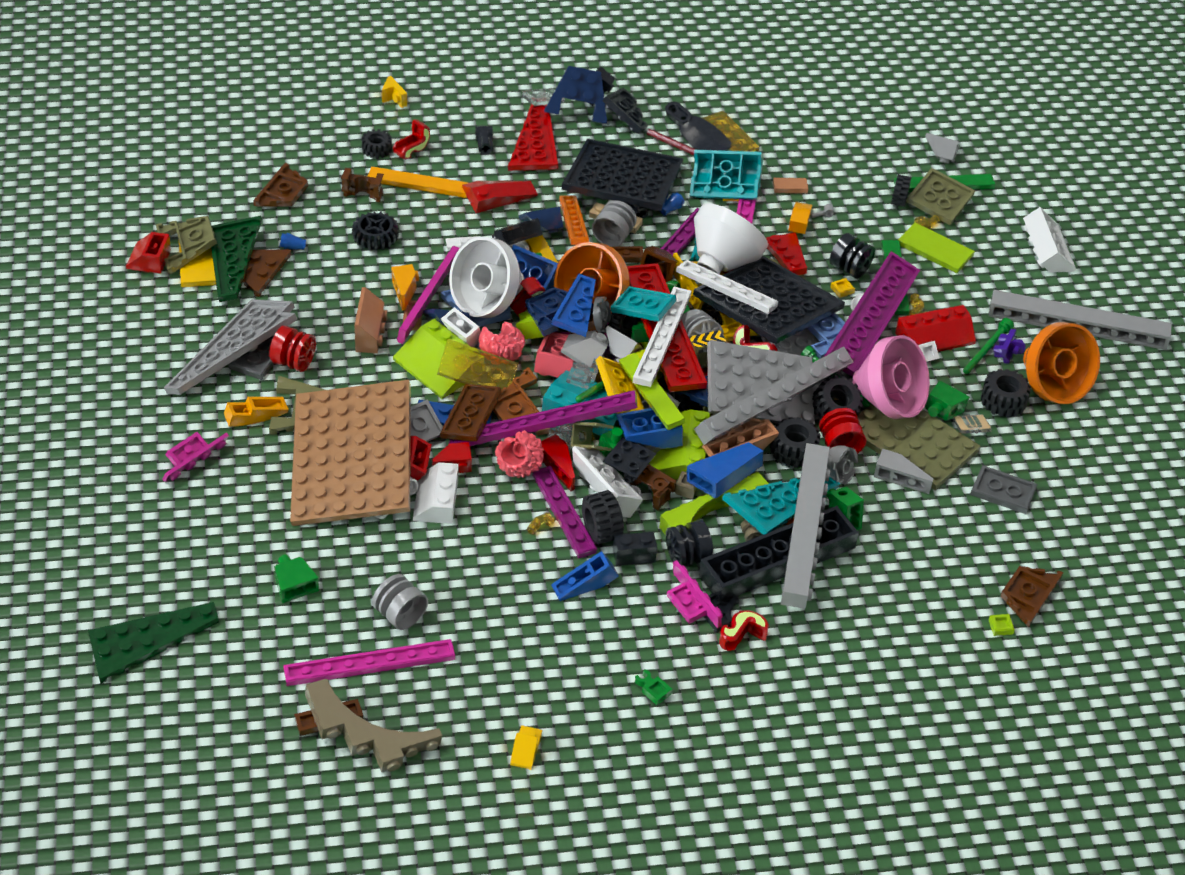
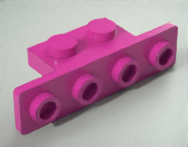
M196 432L168 450L165 455L175 467L166 472L162 480L164 482L169 479L175 480L181 475V471L184 469L190 470L197 464L196 461L199 459L205 460L212 454L211 451L223 448L227 444L226 440L229 435L225 433L210 444H207L201 435Z
M677 560L674 561L673 574L681 584L667 591V597L689 624L707 615L717 628L721 627V618L723 616L720 609L714 607L708 594L701 591L695 579L692 580L684 565L681 566Z

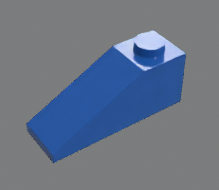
M601 551L552 583L551 586L558 599L562 601L602 588L619 577L612 562Z

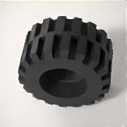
M1009 369L992 371L985 378L981 393V403L985 406L986 410H990L994 415L998 414L1000 417L1018 416V414H1022L1026 409L1031 393V385L1028 383V379L1024 378V375L1021 373L1018 374L1017 371H1009Z
M834 375L833 377H827L826 380L824 379L813 393L812 400L814 402L812 404L815 409L814 414L819 416V420L828 412L838 408H849L855 411L856 414L860 411L863 405V397L860 396L862 393L857 389L858 385L852 383L853 380H847L845 376L839 378L838 375ZM831 396L838 398L843 406L837 405Z
M793 417L782 419L781 422L774 426L779 434L771 442V454H773L775 459L779 460V463L786 464L785 466L802 467L806 443L815 445L820 443L821 435L819 429L813 423H809V420H802L799 417L797 419Z
M606 490L584 496L582 501L583 520L586 530L595 544L614 540V535L623 534L624 522L621 508L611 491Z

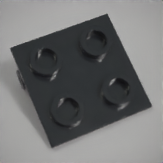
M622 437L603 460V463L625 473V482L631 483L640 476L657 453L635 442L627 441L625 437Z

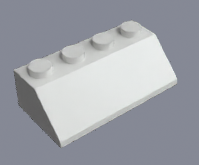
M1041 207L1024 217L1023 219L1026 224L1024 228L1030 235L1028 238L1032 245H1034L1033 251L1039 258L1037 262L1040 267L1046 268L1049 272H1074L1076 267L1059 225Z
M574 446L572 449L574 467L579 471V475L588 481L593 491L597 493L606 490L611 491L619 503L622 516L631 518L643 499L629 483L625 482L624 478L615 468L603 463L605 457L599 450Z

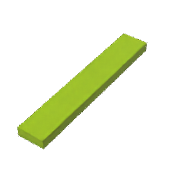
M636 353L619 359V365L632 382L641 360ZM654 379L651 387L633 383L667 430L685 424V418L656 379Z

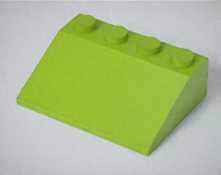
M435 318L421 326L393 356V360L441 399L484 373V357Z
M698 410L680 412L685 418V424H682L683 446L661 449L649 464L669 477L678 480L682 471L687 473V466L689 464L705 459L706 452L702 447L703 443L694 428L710 418V413Z

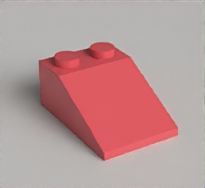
M553 332L544 337L537 351L534 372L542 376H554L557 378L566 370L574 372L576 361L560 352L568 334Z

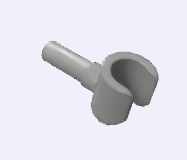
M826 204L824 210L811 214V218L823 215L832 217L834 214L833 205Z

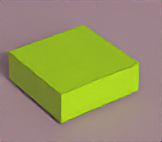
M1010 614L989 616L988 620L993 636L1014 634L1015 629Z

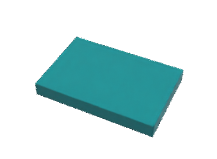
M628 286L610 308L613 313L659 322L677 301V298L673 294Z

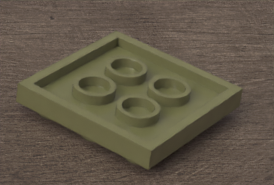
M931 168L907 197L906 202L951 225L974 196L975 190Z

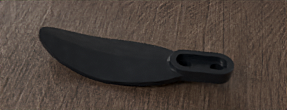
M670 102L666 105V115L679 126L682 136L694 149L727 151L732 147L731 141L710 122L691 115L678 102Z

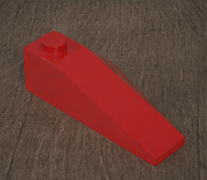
M475 181L462 185L475 213L538 196L531 181Z

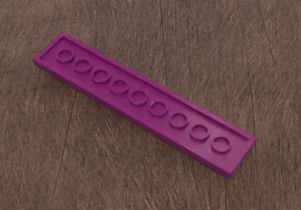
M891 251L824 357L845 347L853 363L844 369L843 372L853 378L855 371L859 370L920 270Z

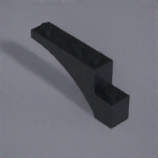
M535 218L496 229L492 238L499 239L507 245H512L543 234L539 219Z

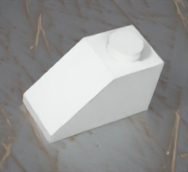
M455 307L441 318L447 329L470 347L474 348L479 343L480 327Z

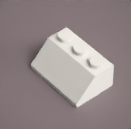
M437 463L427 469L426 474L418 480L419 488L416 494L413 521L453 524L458 486V464Z

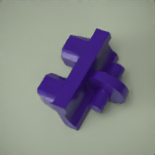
M1011 329L1009 334H1000L999 345H995L993 348L994 357L1003 358L1004 363L1007 364L1010 363L1013 354H1022L1026 349L1023 340L1015 338L1016 329Z

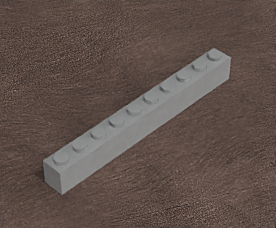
M993 290L988 317L1009 318L1015 322L1041 327L1057 322L1073 323L1085 327L1094 337L1167 350L1171 339L1172 323L999 290Z
M842 347L701 422L694 430L703 445L823 382L827 377H832L843 371L853 363V360L845 347Z
M806 443L781 605L805 609L807 601L812 599L813 589H810L809 586L814 584L815 573L811 572L816 570L817 558L814 557V554L818 555L820 543L816 542V539L820 540L822 528L818 527V524L822 525L824 513L820 512V510H824L826 498H822V496L827 494L828 484L824 482L829 480L830 469H827V467L831 466L832 455H829L830 447Z

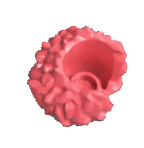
M504 322L499 335L493 334L485 326L479 334L478 341L481 355L493 365L499 366L500 364L513 363L522 355V349L525 346V336L512 323Z
M524 430L517 432L515 438L507 437L504 441H500L496 447L495 456L502 472H506L509 477L524 478L525 476H530L534 471H538L539 467L542 466L544 449L542 448L540 438H536L535 435Z

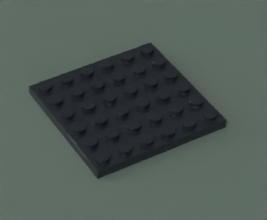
M587 138L565 177L561 190H566L569 193H580L588 197H599L602 200L621 201L632 204L635 207L650 208L654 211H662L683 165L684 158Z
M764 256L757 261L738 267L722 276L777 300L778 307L769 314L704 284L693 291V296L700 299V301L719 310L729 318L741 323V325L749 326V329L775 344L838 312L845 305L843 300Z

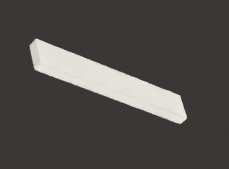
M689 260L677 266V273L767 314L778 307L777 300Z

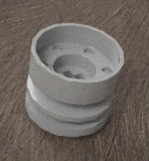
M610 201L592 223L593 235L602 244L618 247L622 245L636 225L637 217L633 209L626 203Z
M689 310L681 317L688 337L718 330L723 334L721 325L702 310ZM707 348L698 350V352H707Z
M395 574L387 578L377 588L372 598V605L396 629L404 630L414 625L422 617L428 606V598L417 587H414L412 582L408 581L404 575Z

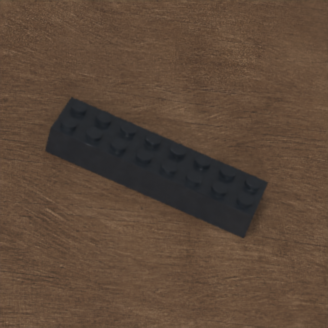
M838 506L822 511L824 513L822 525L818 524V527L822 528L820 540L816 539V542L820 543L818 555L814 554V557L817 558V564L856 548L859 532ZM793 523L701 559L699 576L719 602L729 600L734 596H739L785 577Z

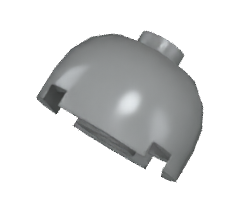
M839 445L829 449V455H832L831 466L827 467V469H830L829 476L840 484L845 485L855 474L856 470L853 467L854 463H858L857 452L855 449Z

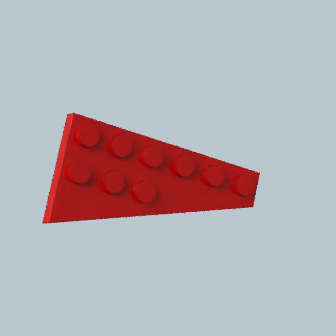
M548 102L531 103L523 129L512 153L511 161L508 164V171L558 169L550 113L544 112Z

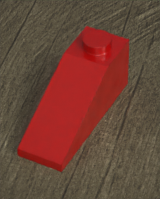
M554 434L541 441L542 448L544 449V459L542 462L547 467L551 466L557 478L572 492L574 491L575 475L568 445L565 440Z

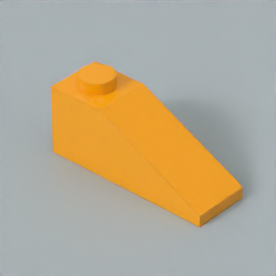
M413 264L391 267L392 283L402 311L406 310L417 289L416 281H419L418 271L414 270Z

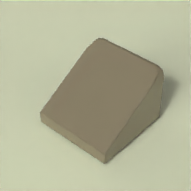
M682 471L676 483L675 494L693 499L697 487L687 482V473Z

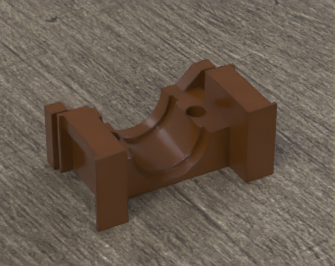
M345 168L341 176V192H344L343 196L345 197L356 195L359 192H367L370 194V198L380 202L384 194L381 188L384 174L377 173L376 178L352 174L351 168Z
M650 464L634 482L629 483L630 486H636L641 483L647 484L653 491L652 508L657 511L670 500L671 492L674 493L676 490V480Z

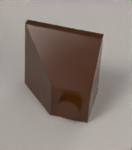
M650 246L644 249L640 265L658 263L665 281H672L677 260L668 251L658 247Z

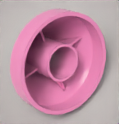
M904 335L886 337L878 341L859 370L855 371L852 378V383L858 385L857 389L860 390L861 395L883 414L892 419L911 418L918 415L928 399L930 380L926 359L916 342Z

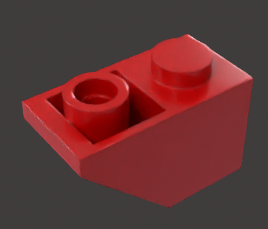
M469 442L448 444L432 459V466L437 463L458 464V473L472 472Z

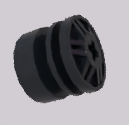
M845 233L833 247L829 262L834 267L844 270L848 275L858 279L870 267L875 255V247L864 241L860 242L859 238L850 233Z
M703 520L689 522L685 527L677 525L676 527L667 528L665 536L666 545L672 562L677 560L681 566H690L693 564V561L701 563V559L713 555L712 538Z

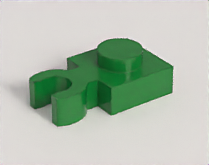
M643 670V677L645 678H640L638 675L635 676V683L643 687L642 693L656 705L672 695L673 689L660 677L651 678V673L648 670Z

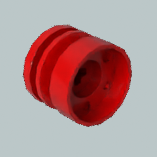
M281 326L271 342L269 351L271 362L281 366L287 365L290 369L304 372L314 357L316 338L312 334H306V332L302 331L298 333L297 329Z
M838 408L832 410L820 420L819 428L826 446L830 447L829 449L842 445L855 449L858 454L866 446V437L856 412L852 409Z

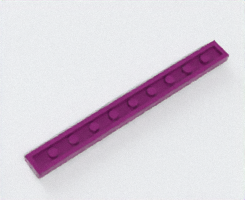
M634 390L486 424L477 442L449 439V444L469 442L470 446L481 445L486 442L516 436V433L525 430L527 433L537 432L560 425L594 419L595 417L612 415L617 412L630 411L637 408V394Z

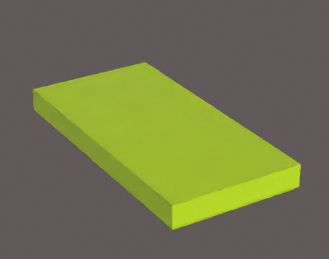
M914 223L898 239L901 247L955 273H958L974 256L975 252L917 223Z

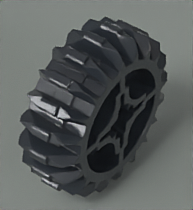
M374 211V213L367 212L366 215L361 214V217H356V221H353L354 242H357L358 246H362L363 249L368 248L369 251L371 249L377 251V249L384 250L385 247L390 248V245H394L399 237L397 220H394V217L389 216L388 213L383 214L382 211L380 213Z

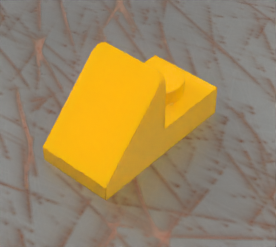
M388 76L382 88V103L394 100L401 108L406 107L407 92L392 76Z
M521 725L519 733H516L510 765L532 770L542 737L541 729Z

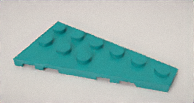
M830 476L829 480L824 482L828 484L827 491L830 489L836 490L840 485L838 481ZM793 478L785 483L779 481L756 486L753 490L746 491V489H743L735 494L730 492L724 493L722 499L764 535L778 529L794 518L800 479Z

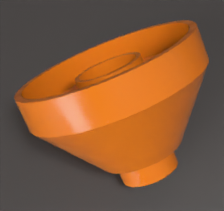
M584 242L570 248L560 259L554 276V287L567 292L578 274L596 279L593 303L596 297H606L605 301H608L610 307L629 286V272L624 259L614 248L602 243Z
M1067 322L1053 323L1042 329L1036 335L1030 347L1026 349L1023 356L1029 384L1040 398L1049 402L1070 404L1083 398L1094 385L1100 368L1099 347L1092 333L1081 325Z

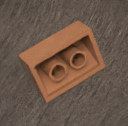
M362 287L355 320V351L378 354L379 346L383 344V335L381 333H385V323L383 322L387 321L388 310L384 309V302L366 287Z

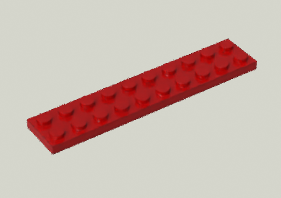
M658 263L627 266L629 286L670 294ZM641 318L650 340L658 321ZM682 320L678 324L660 365L670 392L707 388L706 378Z

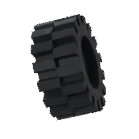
M372 129V132L367 131V134H363L361 138L362 151L366 156L370 155V158L376 156L377 159L379 156L384 158V155L388 156L391 153L392 137L388 132L386 133L385 130L381 132V129L377 131Z
M898 174L891 204L905 207L911 177Z
M612 312L608 326L627 336L632 334V327L638 325L637 322L641 318Z

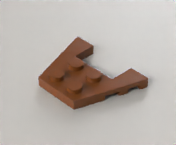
M529 367L523 370V374L519 377H515L507 388L504 387L501 390L502 393L493 409L494 414L500 421L539 412L523 390L537 383V377Z

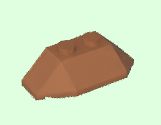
M754 418L702 447L709 457L748 442L764 450L778 436L779 432L769 419L759 420Z

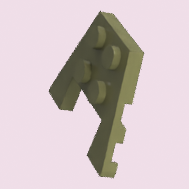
M208 216L186 219V222L182 223L172 221L169 225L156 224L158 233L169 234V236L177 233L181 246V253L165 259L169 274L174 273L217 244Z
M278 376L277 394H295L291 418L271 417L269 434H277V431L286 430V432L294 431L296 394L323 391L325 389Z

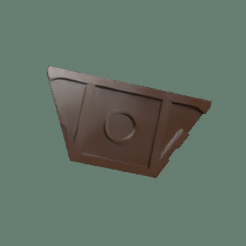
M285 162L256 196L253 204L254 206H293L308 188V181L300 176L296 170L292 171L289 164Z
M253 250L243 280L244 286L251 288L254 291V295L259 297L290 258L291 250Z
M1019 566L1002 590L1001 597L1029 627L1061 580L1064 572L1057 571L1056 574L1045 573V569Z

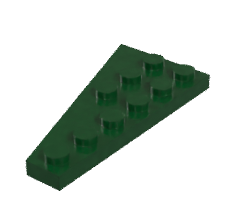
M261 215L212 225L217 244L212 246L211 249L219 302L238 299L262 223Z
M214 602L88 630L100 684L106 682L107 678L114 674L119 675L125 672V668L133 664L139 665L162 653L175 642L179 644L184 641L185 637L193 633L198 634L219 623Z

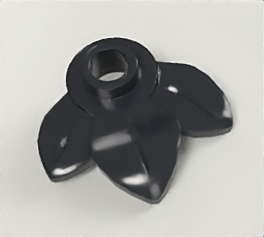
M674 392L675 399L680 402L678 408L682 411H703V408L698 403L690 400L689 396L685 394L678 395Z

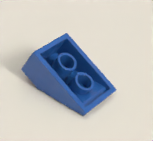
M513 244L511 249L517 258L520 272L523 274L524 279L535 277L546 291L554 288V276L558 263Z
M652 408L616 414L627 441L662 449L683 446L682 425L667 430Z

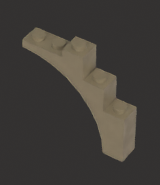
M327 678L306 684L305 696L321 738L332 739L343 733L351 756L356 754L364 755L373 750L381 772L387 770L390 772L395 771L402 766L404 756L412 757L424 750L432 751L441 744L442 734L439 728L423 732H402L385 729L360 718L341 702L331 688Z

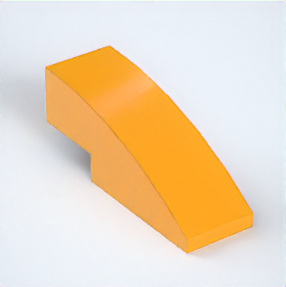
M795 202L788 231L801 234L806 233L812 210L811 204Z
M247 397L246 402H227L224 416L229 427L244 426L270 420L271 417L281 416L287 413L289 409L284 397Z

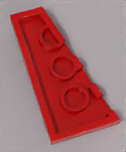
M796 232L766 237L768 241L767 249L782 267L796 275L807 274V266Z

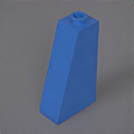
M748 442L689 464L687 466V482L716 499L763 466V450Z

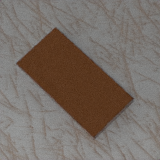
M465 384L440 432L441 438L477 442L502 393L501 387Z

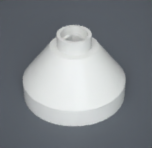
M706 203L701 206L694 217L697 254L700 257L697 264L717 274H720L721 271L727 272L759 260L768 247L767 239L753 224L727 208Z
M476 237L466 242L454 257L449 278L450 290L460 310L469 312L470 316L491 318L501 314L509 307L515 296L522 290L523 287L520 283L524 280V277L520 272L517 258L509 245L495 238Z

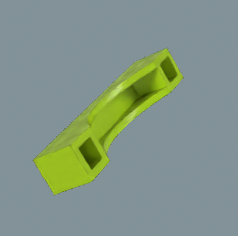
M756 472L744 478L725 493L735 494L743 489L749 491L755 489L756 486L769 483L759 472ZM724 493L716 499L708 494L699 496L693 501L683 503L679 507L661 514L659 528L666 535V530L669 527H676L677 525L685 527L689 522L700 520L706 514L723 507H729L730 505L722 499Z

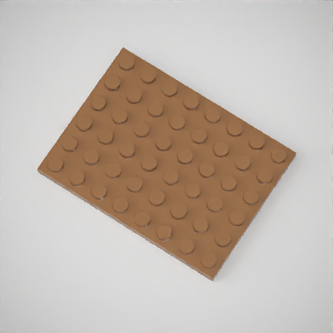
M409 380L296 394L290 515L292 526L410 512L411 383Z

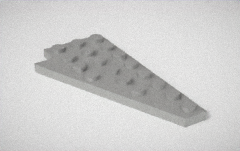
M251 299L164 387L166 393L183 394L210 375L219 372L224 366L246 352L257 349V345L273 336L281 326H288L297 320L296 314L290 313L295 308L293 302Z

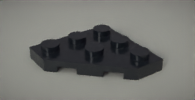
M624 87L603 99L605 106L609 110L614 111L621 121L626 122L633 132L639 134L648 127L647 123L641 119L643 114L640 108H636V99Z

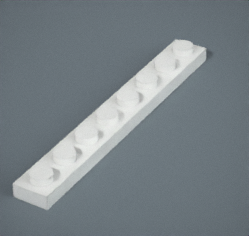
M673 287L671 294L676 295L677 301L657 323L633 376L632 383L647 387L652 386L691 297L690 290Z

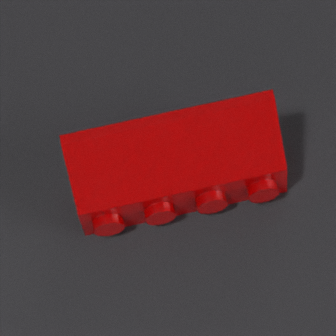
M964 305L898 318L895 331L896 336H907L915 341L917 345L935 341L938 352L976 343L972 317Z

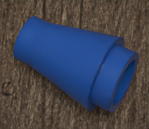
M672 193L660 212L663 215H667L682 208L685 203L682 195Z
M288 232L286 234L282 233L280 247L284 249L305 250V239Z

